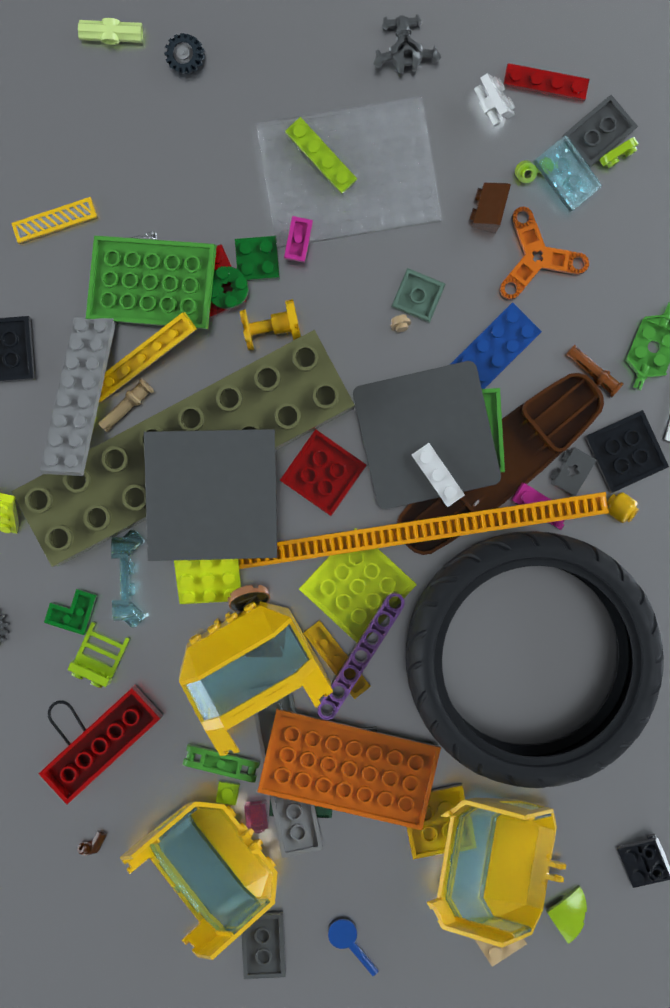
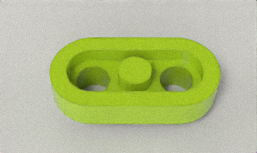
M632 137L602 156L599 161L603 167L608 166L611 168L620 162L618 158L626 155L628 157L637 151L636 146L639 143L635 137Z

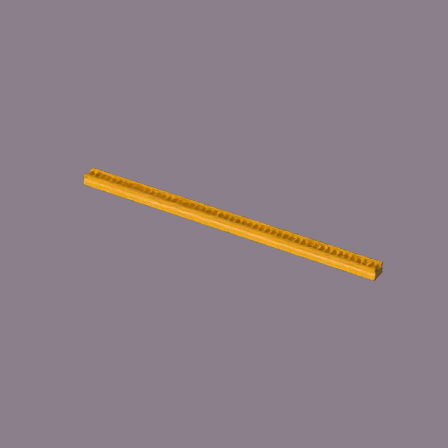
M606 492L277 542V558L239 559V568H251L608 514Z

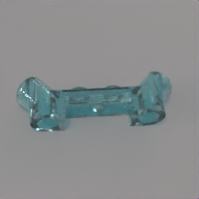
M129 530L123 537H112L111 559L120 558V599L112 600L113 621H125L131 628H136L145 618V614L132 603V596L135 595V583H131V575L135 573V564L131 562V555L143 544L142 536L135 530Z

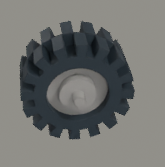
M180 33V35L176 34L173 39L170 38L168 40L170 43L169 45L166 44L167 52H164V55L167 56L166 62L170 64L169 66L180 73L190 74L193 73L192 71H197L199 66H202V59H205V55H203L205 50L201 46L202 43L196 37Z

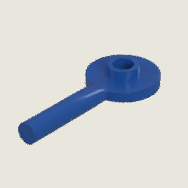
M348 919L335 920L328 929L330 943L339 949L349 948L369 973L375 976L379 970L355 943L357 929L353 922Z

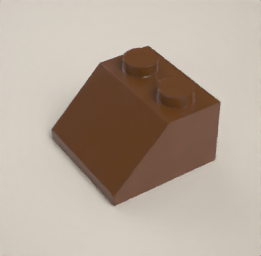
M484 183L482 189H477L475 200L478 201L476 209H472L470 221H473V228L492 233L497 232L501 225L511 184Z

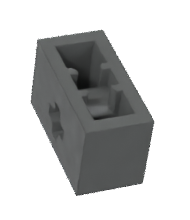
M574 447L571 450H566L561 459L564 461L560 469L557 467L551 475L553 479L551 484L571 496L577 495L596 462V459ZM574 466L576 474L569 476L570 471L567 469Z

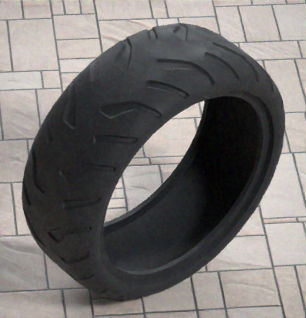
M528 531L501 534L472 545L453 557L429 582L418 600L410 620L406 641V672L409 688L418 713L436 741L455 760L474 773L496 782L524 788L555 787L576 782L603 770L618 759L640 736L647 725L658 699L664 669V652L657 619L645 592L634 578L616 560L597 547L569 536L550 532ZM528 566L554 567L575 576L585 583L607 609L618 643V663L615 679L605 702L597 713L573 733L541 744L524 745L504 742L477 730L453 707L445 687L442 669V655L446 633L463 601L487 580L516 568Z

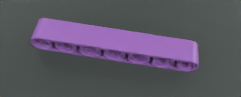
M392 592L386 596L332 681V689L336 686H341L344 689V694L342 696H335L332 692L329 696H323L320 700L321 704L318 706V714L322 719L330 720L336 715L401 613L405 600L399 593ZM392 597H399L401 600L397 608L389 605V600ZM382 614L389 616V623L384 626L378 623V617ZM371 632L378 635V640L375 643H369L366 640L367 635ZM359 650L367 653V657L363 661H358L355 658V654ZM348 668H352L356 672L355 676L351 679L344 676V671ZM329 704L333 707V711L330 714H324L321 711V707Z

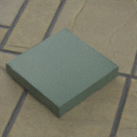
M407 268L391 308L430 323L446 284Z

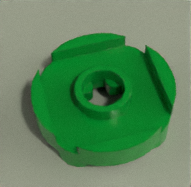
M219 267L214 271L211 302L221 309H230L242 305L249 292L248 282L244 274L234 267ZM232 283L233 291L223 293V284Z

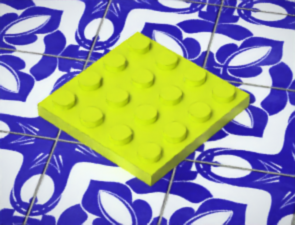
M376 548L330 555L299 590L357 643L388 594L397 592L405 598L417 584ZM392 597L389 600V605L393 608H396L401 603L399 597ZM385 614L380 615L378 623L381 624L388 616Z

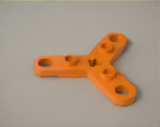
M519 207L514 211L512 222L525 256L500 285V293L505 299L513 300L517 298L540 269L576 275L583 274L588 269L589 260L585 254L545 247L533 213L528 207ZM518 213H526L528 221L526 223L518 222ZM534 252L537 254L538 252H541L542 261L537 260L535 262L533 260L534 255L532 253ZM575 258L583 260L584 267L582 269L574 268L573 260ZM506 284H514L516 286V293L507 294L505 292Z

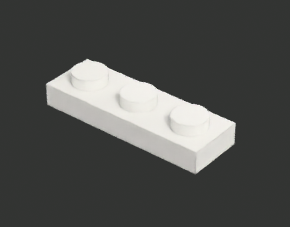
M430 443L412 454V457L447 507L465 496Z

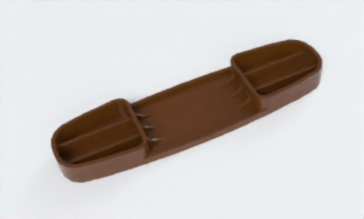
M581 373L568 374L549 385L502 418L505 472H501L499 483L463 492L465 496L449 507L445 505L440 497L408 504L398 515L396 524L499 508L515 495L522 482L528 484L588 429L603 410L604 397L601 390L592 379ZM460 536L405 545L414 553L427 555L448 545Z

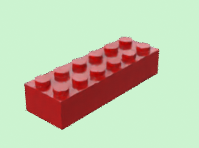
M134 685L38 774L67 805L163 717V714Z

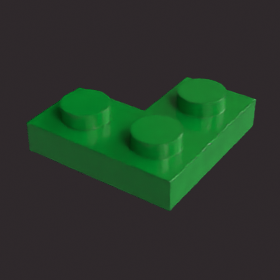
M76 589L70 608L51 602L44 623L85 635L97 595Z

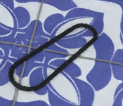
M56 701L49 706L48 719L69 746L71 743L51 718L52 708L57 704L67 705L82 730L85 731L86 728L68 702Z

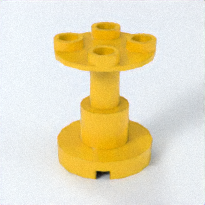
M293 299L285 300L287 311L270 314L271 319L249 323L246 309L239 311L248 350H254L252 336L274 331V334L278 335L291 332L293 341L301 337Z

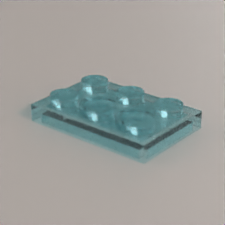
M566 135L533 161L569 212L576 209L602 187V184Z

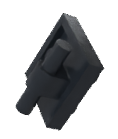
M655 834L648 835L647 840L622 845L617 849L633 888L670 880V866L664 849Z

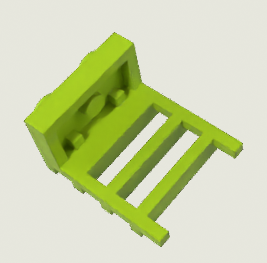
M91 622L75 660L70 662L67 670L71 671V675L83 680V678L91 680L90 684L98 688L107 687L112 681L130 638L126 637L122 644L93 631L96 623ZM90 635L120 648L118 655L89 643ZM85 647L114 659L113 667L84 654Z

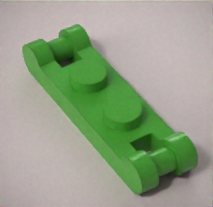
M187 744L186 751L188 752L183 760L184 766L255 783L257 777L255 773L256 769L259 768L260 761L232 754L220 756L216 750ZM196 754L201 755L200 762L194 760ZM242 765L248 766L247 773L241 772Z

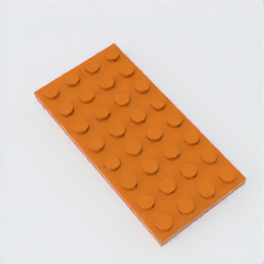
M276 709L257 792L422 830L441 747Z

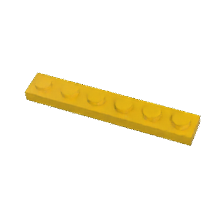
M182 312L105 372L99 403L103 402L197 330L185 312Z

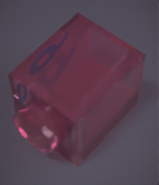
M266 800L245 802L244 809L247 828H252L255 834L265 832V829L269 827Z

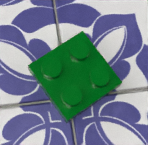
M276 236L235 239L237 269L244 274L247 281L280 279Z

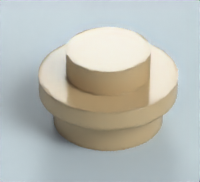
M398 315L391 319L392 324L390 327L394 331L403 332L408 329L411 320L407 318V315Z

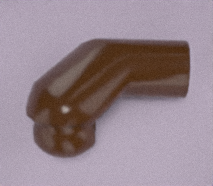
M97 831L93 840L78 845V853L83 856L98 853L106 838V834L102 831Z

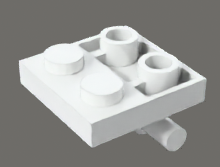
M488 73L480 77L489 96L486 95L482 85H478L474 90L480 100L479 104L484 114L488 115L493 126L501 122L495 109H497L500 116L507 119L514 116L513 109L515 105L511 98H507L504 94L505 86L500 78L497 79L496 76L493 77Z

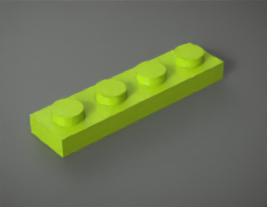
M301 117L285 130L289 138L341 194L357 181L354 174Z

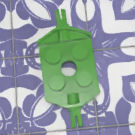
M668 302L663 314L645 316L642 319L629 350L626 362L636 373V376H638L633 386L634 389L641 391L647 378L667 375L666 371L670 364V302ZM649 342L657 343L658 351L656 353L648 350Z

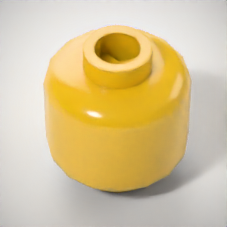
M624 492L619 493L617 496L613 494L607 501L609 506L608 514L620 523L631 522L639 511L637 501Z

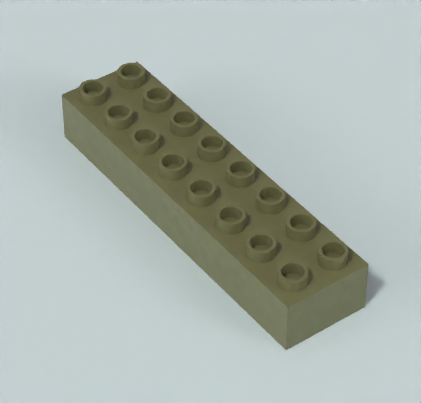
M313 330L91 448L88 451L83 476L43 474L11 492L15 496L51 567L59 566L147 520L144 432L275 429L276 451L353 410L355 404L316 331Z

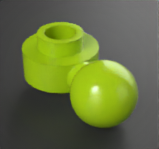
M547 158L541 159L537 165H534L531 161L524 160L517 164L515 175L522 183H530L536 178L537 173L541 175L550 174L553 170V163ZM530 170L529 175L524 176L525 172Z

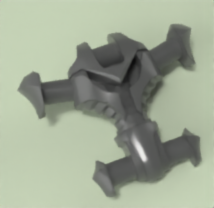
M416 14L415 18H408L404 15H400L396 19L387 20V17L383 18L382 27L385 30L396 28L395 35L398 37V40L389 48V52L381 54L380 50H376L375 66L381 68L383 62L391 60L399 73H404V66H411L412 72H416L417 65L423 58H432V63H436L441 59V55L435 45L433 50L423 49L422 44L417 43L410 37L412 33L410 27L416 26L420 28L422 24L418 14Z

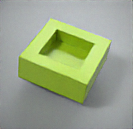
M219 780L216 802L236 806L240 783Z

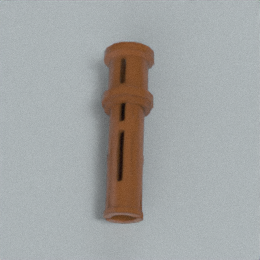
M576 345L566 354L596 380L597 386L600 385L609 392L611 398L623 386L624 383L618 382L612 377L609 370L604 371Z

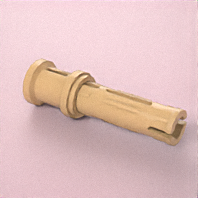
M140 378L139 383L131 391L128 390L125 394L126 397L98 424L106 432H109L134 406L142 404L141 401L149 393H153L154 390L144 379Z

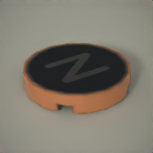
M247 585L234 590L230 594L231 597H228L227 600L232 610L242 612L244 607L251 602H255V604L259 601L267 603L270 599V594L267 587L258 585V588H253V585Z

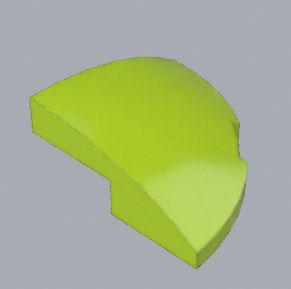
M580 886L562 896L563 900L546 910L568 944L581 932L584 926L585 912H587L585 895Z

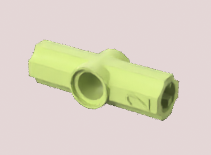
M103 18L102 21L79 20L78 38L79 40L101 41L109 45H116L119 42L142 43L143 24L121 22L114 18Z

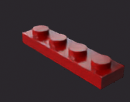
M508 63L503 85L585 101L590 79Z

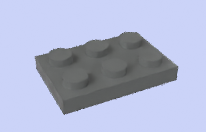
M610 95L563 134L562 137L584 164L590 168L602 156L632 133L638 125L616 99Z
M283 912L264 913L242 933L244 979L286 977ZM249 917L246 921H244V922L241 924V926H242L245 922H247L251 917Z

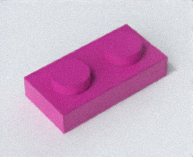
M292 216L284 259L305 263L313 220Z

